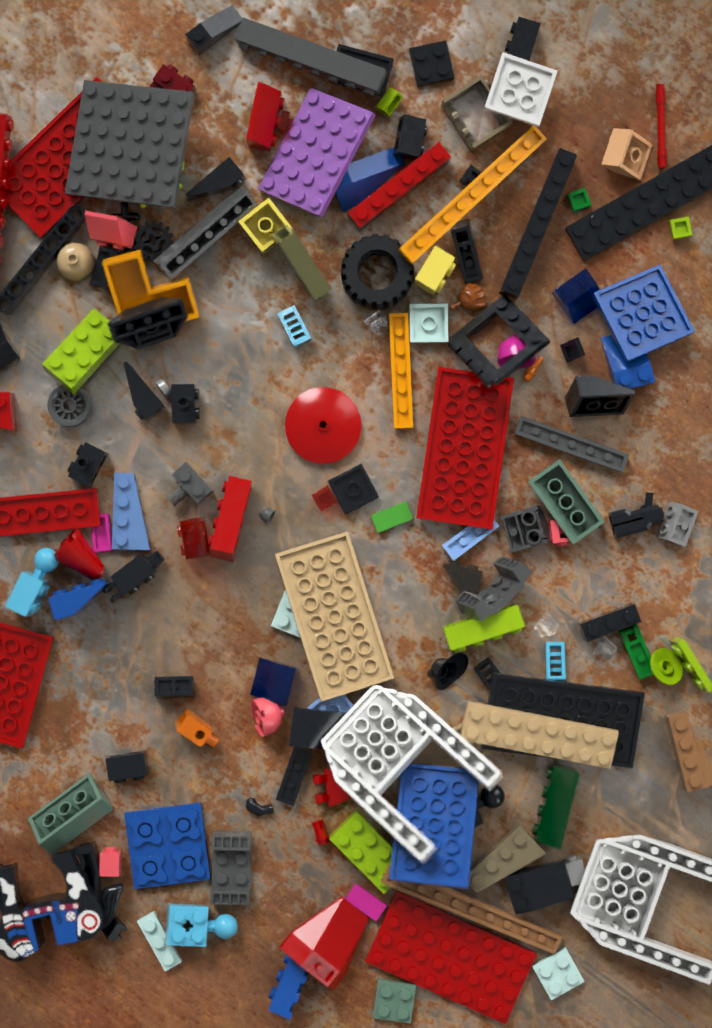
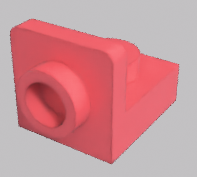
M549 520L551 543H556V547L568 545L567 542L570 541L568 537L560 538L563 530L556 520Z

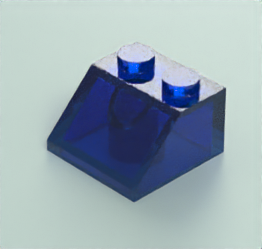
M585 268L555 289L552 294L572 323L575 324L598 308L592 294L600 289L589 271Z
M260 657L250 695L287 706L297 667Z

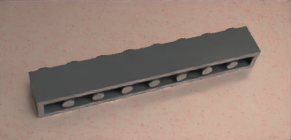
M244 17L235 36V40L239 44L238 47L249 51V49L256 50L258 55L267 57V55L272 56L279 63L284 64L286 61L291 63V66L296 69H308L309 73L315 76H320V74L327 76V79L334 83L341 81L345 83L346 87L351 89L360 88L363 90V93L370 96L380 94L387 76L386 69Z

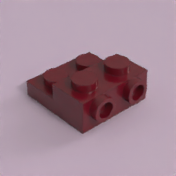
M163 64L150 85L152 88L189 91L193 93L196 90L195 85H193L194 81L187 75L182 77L177 74L178 69L171 64L168 66Z

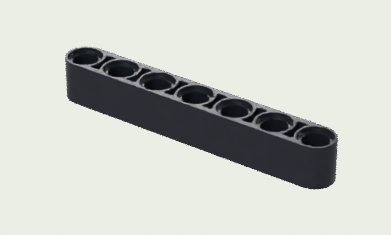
M73 205L65 212L0 293L1 313L8 315L15 311L56 260L60 249L68 244L84 225L86 219L85 211L82 207ZM76 211H80L82 213L81 217L77 220L73 219V214ZM64 226H69V232L65 235L61 234V229ZM57 241V247L53 250L49 249L50 242ZM45 256V262L41 265L37 264L38 257ZM33 271V277L25 279L26 272ZM20 285L21 292L19 294H14V287ZM8 300L9 307L7 309H2V302Z

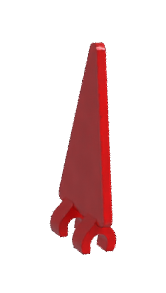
M324 769V774L312 775L314 784L325 783L326 793L315 794L316 804L328 802L329 806H334L352 798L335 781L331 769Z

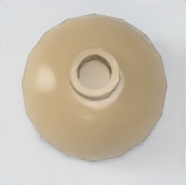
M74 242L63 246L57 254L56 260L58 270L63 277L76 282L86 280L94 271L96 262L94 254L87 246Z

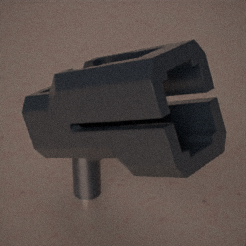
M646 492L645 504L640 506L638 510L628 511L627 509H621L608 513L611 525L640 518L639 520L612 526L614 538L647 531L652 524L662 522V518H664L662 507L658 505L652 506L654 493Z

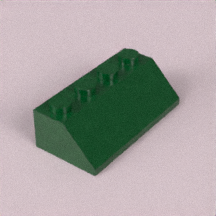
M552 763V767L547 769L546 778L548 783L542 789L541 797H544L542 805L539 804L537 816H539L538 823L533 825L532 834L536 841L561 850L579 773L574 768Z

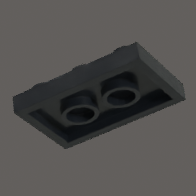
M338 44L337 52L386 69L387 76L380 94L377 95L383 97L394 59ZM329 81V83L346 87L345 83L341 81H338L337 83ZM357 87L354 89L358 91H363L362 89Z

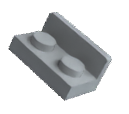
M670 502L666 508V514L657 537L686 547L698 511L680 503Z

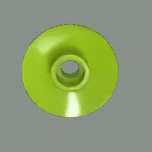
M659 648L652 653L650 667L656 679L665 685L678 683L683 675V667L679 657L667 648Z

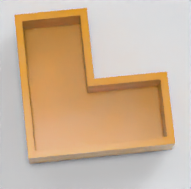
M141 249L103 259L102 264L117 314H120L125 309L161 297L182 298L188 314L186 321L199 318V310L189 276L151 286Z

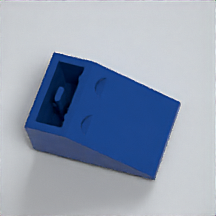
M102 578L91 581V585L87 587L86 584L73 586L70 592L67 589L53 592V596L48 599L54 620L80 613L110 584V581H105Z

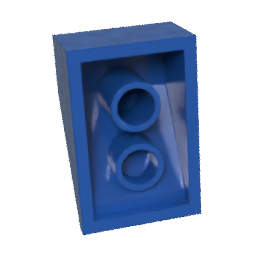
M612 335L600 338L612 383L634 389L655 382L647 354L626 363Z

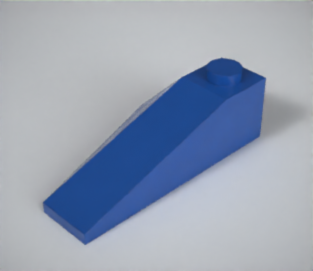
M394 147L350 163L335 192L343 212L360 204L405 164L402 157L393 155Z

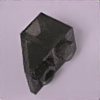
M449 560L448 564H443L444 569L458 590L478 594L482 571L478 570L479 566L468 564L467 568L459 566L460 562Z

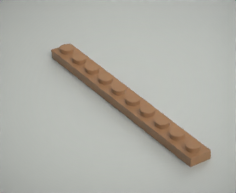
M388 863L381 878V883L552 954L556 953L563 938L561 934L448 887L389 880L390 863Z

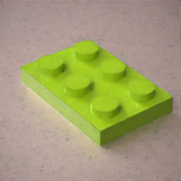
M680 637L672 639L673 645L671 648L676 656L679 655L682 658L683 662L681 664L685 671L694 677L691 680L695 687L708 693L712 691L710 679L685 639Z

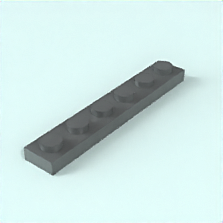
M520 416L514 432L515 435L621 473H623L629 457L627 453Z

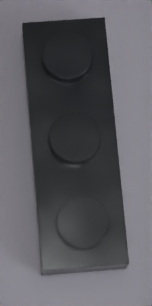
M301 747L293 748L276 800L294 806L313 750Z

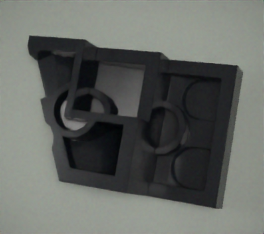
M294 707L288 746L324 749L321 740L343 718L346 712Z

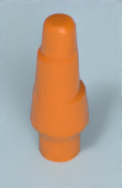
M538 357L534 364L529 366L523 376L525 381L529 382L531 378L535 377L537 369L544 360L543 357Z

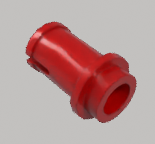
M323 819L312 822L316 836L315 842L318 845L328 843V838L330 837L327 836Z

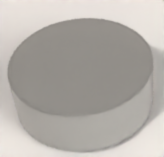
M160 379L155 382L165 398H168L171 395V390L164 380Z

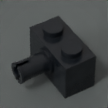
M171 384L173 424H197V419H200V408H196V400L200 399L199 388H196L195 384Z
M85 442L84 445L81 444L76 452L78 457L75 462H71L67 472H69L68 477L88 487H92L108 453Z

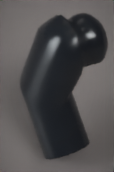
M255 798L246 800V809L256 816L273 813L272 804L260 806L256 803Z

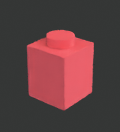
M105 847V850L100 852L99 876H120L122 850H117V847Z

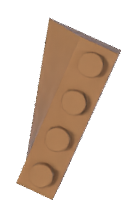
M682 710L664 715L683 790L688 793L711 786L712 763L689 722L687 712Z

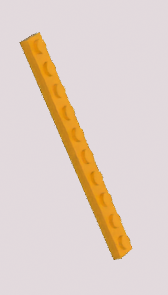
M532 126L401 246L398 251L410 264L415 262L546 140V137L536 126Z

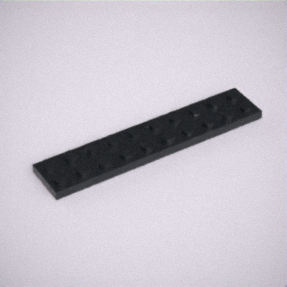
M712 145L565 227L583 262L712 189Z

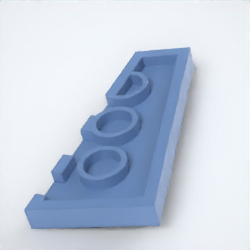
M114 473L112 549L151 550L134 473Z

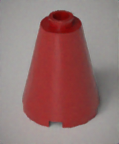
M78 528L73 530L60 543L59 550H54L56 551L54 556L58 562L90 580L94 578L96 580L99 579L105 572L103 570L104 564Z

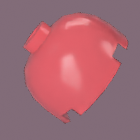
M265 697L251 701L252 719H256L257 725H255V728L260 737L275 733L282 724L284 710L272 698Z

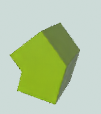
M389 88L376 106V110L385 117H390L403 99L402 95L397 90Z

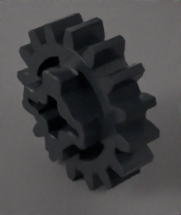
M155 220L152 221L151 225L145 221V227L139 225L140 232L136 231L137 238H134V243H137V245L133 247L135 250L141 249L142 255L144 254V260L147 261L150 258L152 263H154L155 258L175 243L174 240L170 239L174 236L173 233H167L170 228L168 226L163 228V222L157 225ZM153 229L160 230L163 232V234H157L153 231ZM146 232L147 234L145 236V239L141 240L142 236ZM151 238L156 239L155 245H152V243H150L152 242ZM163 243H166V245H165V247L163 248V250H161L160 248H161L162 244H163ZM151 249L154 254L148 253L145 250Z

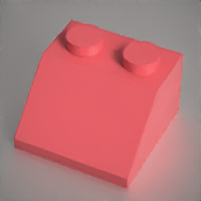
M85 211L89 237L97 242L96 245L108 248V245H112V248L124 251V248L132 249L137 226L117 216Z

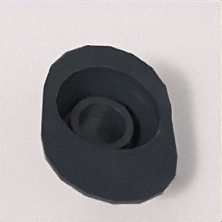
M461 652L454 654L450 658H439L432 664L427 675L435 682L437 689L445 690L464 674L468 666V657Z

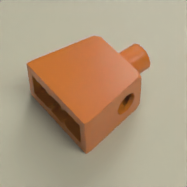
M188 708L184 710L175 722L176 731L199 747H202L205 743L213 748L219 740L212 734V727Z

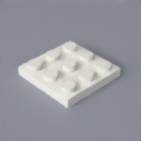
M503 52L484 109L539 127L557 70Z

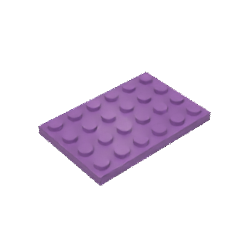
M310 88L258 190L322 218L365 137L375 114Z

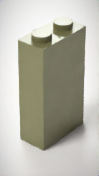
M285 225L271 235L310 296L314 300L324 298L331 288L297 234L288 225Z

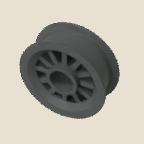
M61 385L52 391L48 399L47 406L50 416L55 422L66 427H76L83 424L89 418L92 411L91 398L82 388H79L72 397V393ZM68 401H73L74 408L70 411H67L65 407L66 403Z

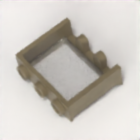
M481 75L444 98L441 103L442 109L471 153L507 129H510L512 125V118L484 109L491 85Z

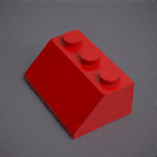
M262 82L257 83L246 140L250 148L271 152L272 146L275 147L277 135L274 134L275 129L280 126L281 117L278 114L279 109L283 110L285 98H282L280 90Z

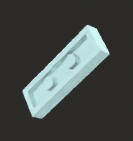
M155 911L137 920L165 972L182 962L175 946L165 943L166 930Z

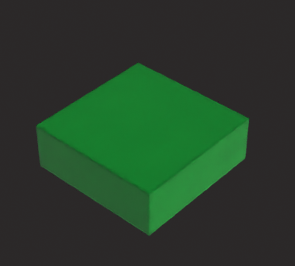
M586 188L566 195L573 213L592 206Z

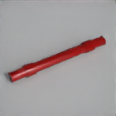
M664 84L656 85L658 169H666L667 163Z

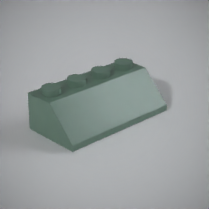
M560 459L528 481L572 544H575L605 523Z
M88 773L31 815L28 820L38 844L52 855L111 812L113 807L91 773Z

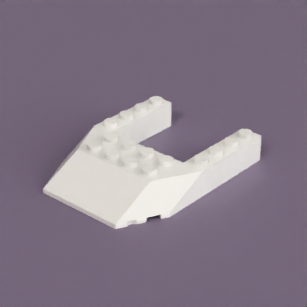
M373 685L321 740L335 781L381 826L424 864L437 849L386 802L381 795L432 740L489 791L502 779V772L415 695Z
M640 834L596 839L570 911L573 917L602 946L710 985L712 981L711 960L645 937L669 868L672 867L712 882V859Z

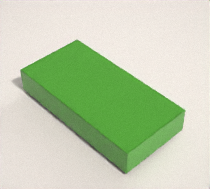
M406 501L371 515L377 533L413 519Z

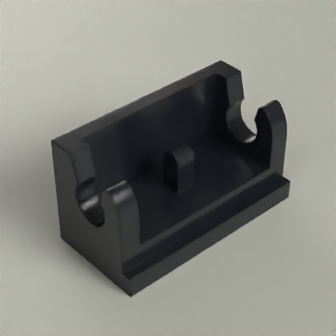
M105 247L99 248L89 285L110 290L102 262L103 259L120 255L117 250Z
M193 676L155 677L154 696L157 699L195 698V680Z

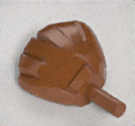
M468 283L458 295V302L450 305L449 308L453 310L461 306L469 311L481 310L486 306L485 292L477 284Z

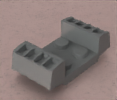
M504 556L493 563L500 573L499 577L493 579L491 584L478 595L464 590L457 598L456 603L461 613L479 621L484 620L491 614H497L524 588V582L532 574V571L522 562Z
M213 831L211 850H213L211 904L250 905L252 831Z

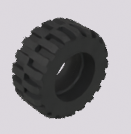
M372 234L370 237L366 235L361 237V240H356L351 248H348L341 263L342 285L347 295L351 297V300L359 303L361 307H368L371 310L388 309V307L395 306L400 300H403L410 290L414 278L413 263L410 264L398 251L402 246L399 240L396 238L391 239L389 235L385 234L384 236ZM382 255L389 258L394 264L395 278L387 288L373 290L365 286L361 281L359 269L367 257Z

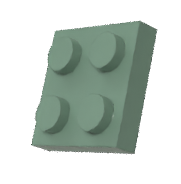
M378 978L373 1018L411 1023L416 984Z

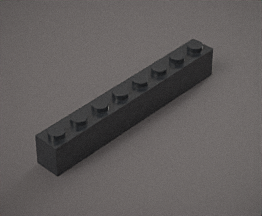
M559 148L499 293L515 300L518 299L577 154Z

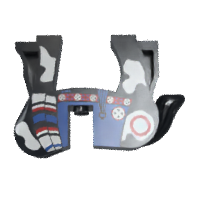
M95 841L76 845L74 849L57 852L52 856L53 863L60 869L65 878L67 892L44 895L28 902H24L20 895L17 863L4 866L0 864V911L2 913L0 921V954L5 959L19 962L39 950L46 941L41 920L49 918V915H51L58 945L91 939L112 922L117 913L119 898L124 885L118 883L106 886L102 891L101 876H99L100 858Z

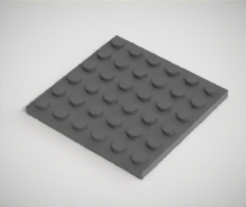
M84 80L65 194L176 209L195 94L189 91Z

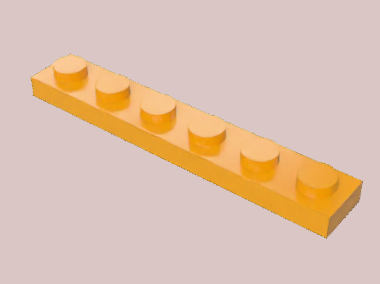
M408 313L389 314L394 429L413 428Z

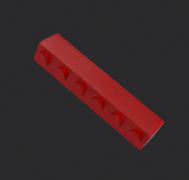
M438 142L349 211V219L359 231L363 230L448 164L451 156L441 143Z

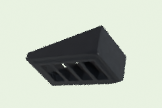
M489 657L473 668L489 690L491 677L488 680L485 677L493 671L501 673ZM490 665L491 668L482 674L481 670Z

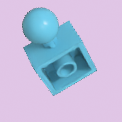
M42 548L37 551L34 557V564L36 566L34 573L31 571L21 573L5 605L6 608L24 617L38 613L41 607L39 602L42 596L45 597L50 589V586H48L50 581L44 577L47 572L56 569L59 563L54 556L56 551L51 548Z
M168 903L165 943L172 946L206 947L207 932H214L221 939H229L236 934L238 924L236 919L229 914H222L215 920H208L209 907L207 905ZM186 920H189L191 927L188 929L182 926V924H186Z

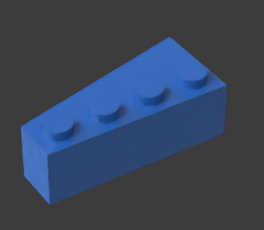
M286 954L283 960L286 963L283 970H279L275 979L278 981L276 988H271L268 998L271 999L269 1011L290 1019L293 1014V1005L297 1004L301 986L305 984L309 972Z

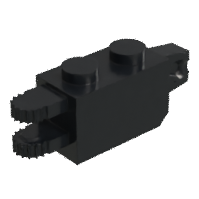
M159 551L147 557L136 556L110 577L113 582L102 591L108 593L117 585L120 592L111 597L110 601L112 603L128 593L133 595L140 589L138 585L142 582L147 584L155 578L153 574L157 572L156 569L165 558Z

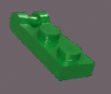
M635 624L629 628L619 630L618 633L638 679L641 680L653 675L650 667L651 656L638 625ZM634 634L636 639L629 641L628 636Z

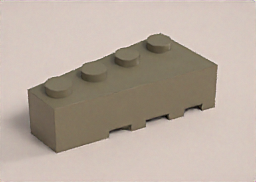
M517 822L470 867L469 885L478 893L542 857L546 852Z

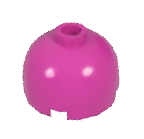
M511 335L500 344L497 354V361L500 367L527 346L519 335ZM536 355L518 369L533 365L534 360L536 361Z

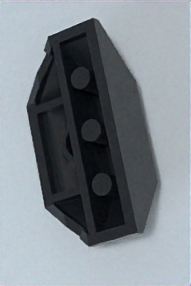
M161 297L125 309L109 321L107 325L114 342L142 349L176 337L187 320L188 314L182 298Z

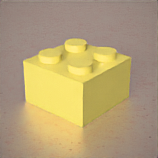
M270 198L266 199L238 221L263 255L277 245L271 236L273 233L285 225H288L293 230Z
M435 246L416 276L414 285L432 296L436 292L440 293L446 282L444 280L445 276L450 277L455 268V257Z

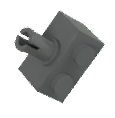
M185 462L172 474L180 487L167 499L172 501V505L176 507L188 495L197 504H200L213 490L189 463Z

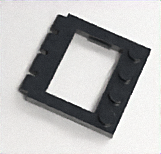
M504 294L452 335V340L448 343V346L488 388L493 384L497 386L551 342ZM497 315L527 344L525 348L498 369L468 339L487 326Z

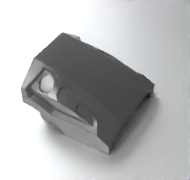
M539 505L499 516L504 524L510 553L550 542L545 515Z

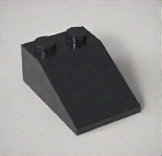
M580 375L574 378L565 396L569 416L624 414L635 395V390L595 376Z
M565 860L521 868L505 877L515 915L535 911L575 898Z

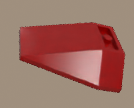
M341 896L291 931L279 947L312 976L328 988L334 990L348 971L369 918Z

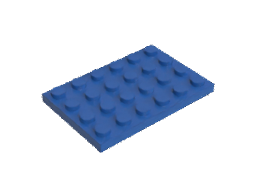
M411 763L401 773L397 812L427 838L437 850L422 864L394 838L389 880L468 889L479 781L464 768Z

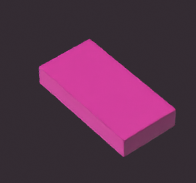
M109 513L100 514L101 526L91 527L92 546L95 553L113 551Z
M357 883L354 884L345 897L347 901L375 921L378 920L387 907L385 902Z

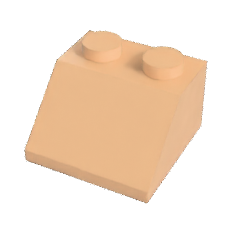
M613 128L601 165L612 172L641 180L653 144L633 130Z

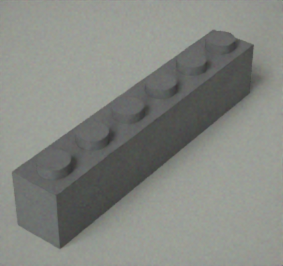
M238 187L153 262L164 276L172 280L258 204L246 189Z

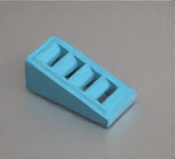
M295 305L277 313L294 348L311 340ZM294 312V316L286 320L284 319V316ZM295 319L298 320L297 323L288 327L287 323ZM301 326V329L291 333V329ZM304 332V336L296 340L294 339V336Z
M545 642L546 679L565 682V642ZM550 649H561V652H550ZM550 657H561V660H550ZM550 665H561V668H550ZM550 672H561V676H550Z

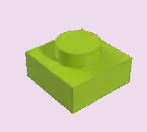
M689 216L669 221L672 240L692 236Z

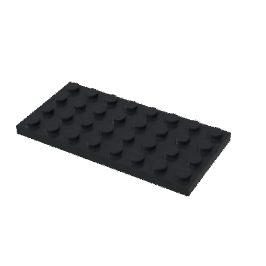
M492 672L488 705L618 730L619 734L611 766L633 768L644 703V692ZM481 744V749L547 757Z

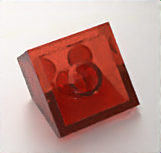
M198 517L179 521L180 526H177L178 536L183 539V544L180 545L182 556H186V559L210 555L204 518Z

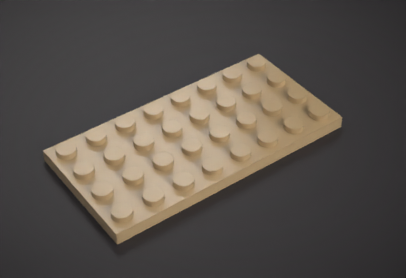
M348 531L274 554L320 702L393 679L392 669Z

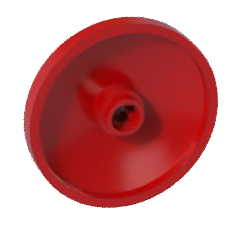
M319 387L302 393L293 401L286 415L285 432L288 442L299 456L313 463L329 464L345 458L355 448L361 434V417L356 405L346 394L333 388ZM324 421L327 426L326 428H321L319 424Z

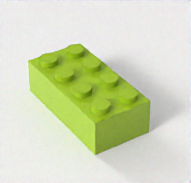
M95 308L89 312L42 363L44 371L73 395L120 344L113 340L107 325L109 320Z
M513 603L504 606L497 614H491L482 621L470 617L442 626L448 648L457 653L466 650L465 646L471 644L474 647L485 644L484 640L489 638L494 641L503 638L502 634L505 633L513 635L522 632L521 628L525 627L518 604Z
M356 808L330 834L329 839L385 894L391 887L381 883V878L388 863L391 864L393 844Z

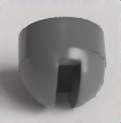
M270 507L262 508L264 513L259 512V516L262 521L268 524L273 519L276 511Z

